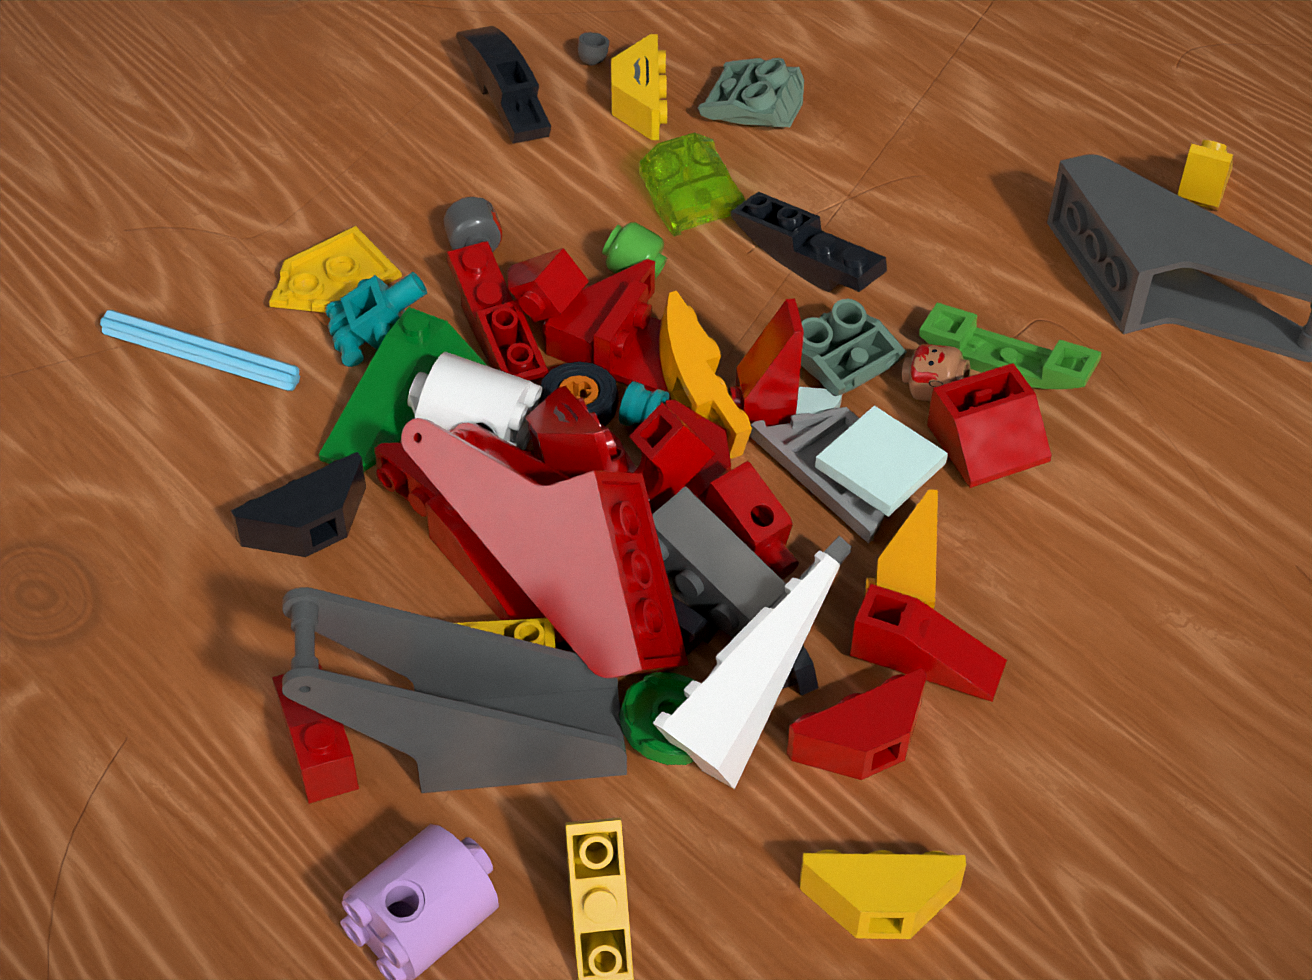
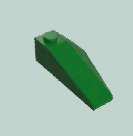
M408 307L385 335L319 453V460L330 464L335 460H340L358 452L362 457L364 472L377 464L375 447L381 443H400L403 428L410 420L415 419L414 412L408 406L407 401L411 385L419 372L429 375L434 363L444 352L485 366L487 364L448 321Z

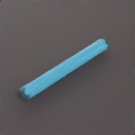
M114 310L106 311L104 317L100 320L102 333L286 391H293L300 381L299 368L289 363Z

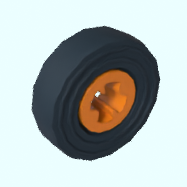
M565 363L552 369L542 379V393L539 404L557 388L566 386L576 399L583 398L584 396L587 397L583 400L588 412H595L600 424L602 423L606 426L614 418L619 403V393L615 379L606 369L593 363Z

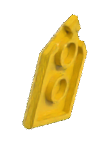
M354 226L284 260L280 270L278 286L273 290L269 304L270 307L326 313L325 308L329 303L341 301L340 298L357 288L361 280L370 279L376 275L385 284H389L401 278L402 273L357 226Z

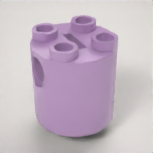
M430 824L344 894L342 906L348 915L340 921L341 926L347 936L357 946L362 947L366 943L379 958L376 961L377 966L387 980H414L499 908L497 893L488 877V874L493 871L491 860L473 839L465 837L462 841H459L452 833L441 826Z

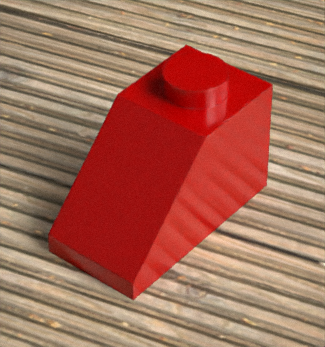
M564 248L513 264L507 270L508 289L518 300L521 309L534 322L562 314L589 282Z

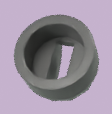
M592 32L581 34L577 48L579 58L583 63L591 66L603 62L608 54V38Z

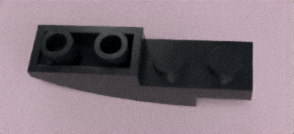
M494 26L457 32V41L483 95H490L512 144L549 137L551 124L537 97L539 84L523 55L509 37Z
M757 192L731 211L732 219L761 249L804 280L827 292H830L839 284L860 292L887 272L885 256L822 231L820 216L767 194Z

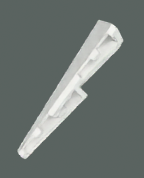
M820 550L814 555L815 563L803 580L792 578L784 586L785 592L788 595L776 608L764 607L716 656L717 664L703 683L693 680L684 689L687 699L672 715L661 712L653 722L663 736L671 744L684 750L703 772L735 789L840 567L836 560Z

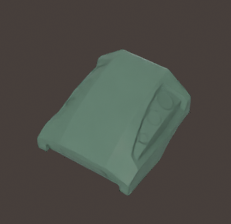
M761 58L725 62L723 65L724 71L706 101L698 107L701 116L711 120L720 119L743 125L790 127L803 105L804 78L799 67L786 66L782 58H772L767 61Z
M849 298L837 301L832 311L827 314L823 313L820 318L811 317L802 321L804 335L801 365L819 380L827 391L835 396L849 392L885 372L902 360L907 353L880 320L866 314L864 307L859 302Z

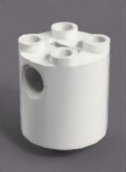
M444 352L434 363L429 375L423 372H419L416 375L409 391L407 403L412 408L415 418L428 419L447 431L454 429L461 423H475L517 448L525 450L531 438L525 417L537 407L542 393V386Z

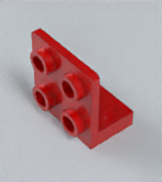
M632 279L594 334V364L606 369L616 381L629 385L632 381L642 383L646 390L653 392L660 389L669 393L660 360L659 334L661 320L651 317L652 305L648 304V284Z

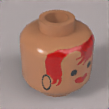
M921 344L915 350L913 357L905 358L902 368V382L909 384L912 397L920 401L931 402L932 391L935 387L970 377V361L963 358L960 349L951 346Z

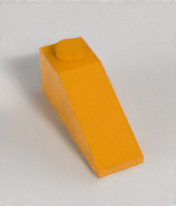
M928 489L879 556L875 578L866 577L864 598L870 584H874L918 598L934 609L938 490Z

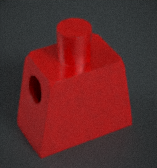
M746 461L710 482L705 505L782 580L793 573L798 567L799 561L786 547L793 526L792 519L752 464Z

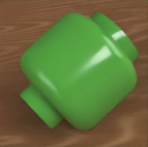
M630 222L624 227L617 225L602 250V254L606 256L607 268L615 274L646 259L655 261V280L668 259L662 255L664 249L663 239L636 222Z

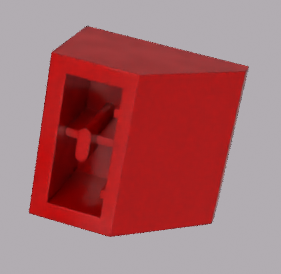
M1014 363L933 388L927 426L944 451L948 453V457L969 488L1051 461L1052 455L1036 393Z

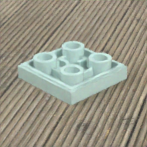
M874 405L816 456L815 468L889 517L946 464L948 453Z

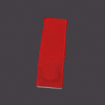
M646 259L581 290L562 314L545 319L543 334L546 336V355L566 363L586 362L594 364V334L632 279L648 284V300L655 293V261Z
M795 298L786 299L737 366L736 386H731L728 389V394L737 407L747 414L750 425L760 420L765 421L766 427L787 424L791 421V415H796L804 330Z
M285 674L272 677L308 803H314L358 790L354 758L344 725L287 698L282 692V678Z

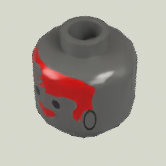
M465 197L454 202L447 209L444 216V228L453 250L488 241L493 252L500 245L502 227L496 210L489 201L480 197Z

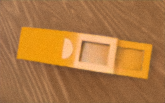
M677 290L670 292L662 315L659 334L660 360L672 400L675 399L725 429L730 459L743 455L752 431L749 418L734 403L728 394L723 379L715 375L721 358L717 343L713 338L708 337L699 324L695 311L691 306L686 305Z

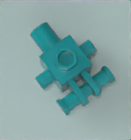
M411 272L391 287L376 275L370 279H363L358 283L357 288L340 298L341 301H333L326 306L325 312L327 317L330 318L328 329L333 337L332 341L335 349L342 353L341 360L345 366H357L363 361V353L358 347L365 342L378 349L385 335L405 312V308L427 294L423 281L416 273Z

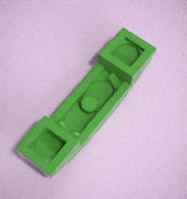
M938 302L919 329V336L929 344L951 346L960 349L963 358L970 361V369L980 373L1014 363L1033 388L1074 389L1085 387L1099 363L1102 353L1060 339L1055 348L1050 350L977 328V314Z

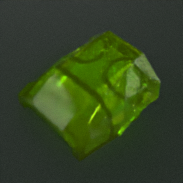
M694 132L658 143L639 161V174L649 191L656 212L673 237L681 235L683 230L731 216V211L746 201L717 153L713 139Z

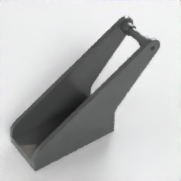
M1089 154L1060 161L1047 224L1122 334L1162 324H1177L1300 361L1312 362V310L1307 324L1302 327L1200 272L1203 271L1311 302L1310 307L1312 309V265L1106 157Z
M295 588L284 595L282 609L284 615L291 619V629L295 632V657L291 659V670L282 678L283 694L301 705L413 757L418 765L421 793L627 775V754L619 718L617 678H603L594 674L578 654L314 588ZM315 632L407 677L413 683L414 691L320 670L319 660L315 657Z

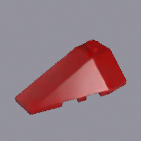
M442 494L426 502L430 539L500 620L546 618ZM554 627L555 648L559 649L568 643Z

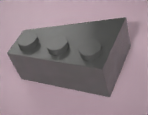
M686 486L652 514L671 594L732 638L764 607L771 608L785 593L784 586L786 583Z

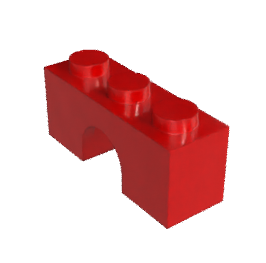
M661 403L629 436L642 452L641 462L634 473L643 474L652 514L676 495L715 455L712 449L664 403Z

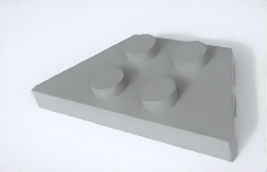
M847 407L825 410L820 414L804 413L791 415V421L787 424L766 427L764 420L752 423L750 437L868 544L874 540L886 515L815 468L816 456L859 419L858 416Z

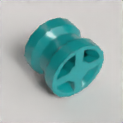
M632 381L621 401L619 409L620 424L626 426L640 425L661 403L665 404V400H669V393L660 389L652 392L646 390L642 383Z

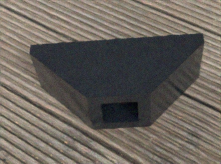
M355 452L340 460H335L319 470L292 480L276 490L256 499H251L243 505L230 510L237 541L241 547L307 557L347 538L366 490L363 462L360 454Z

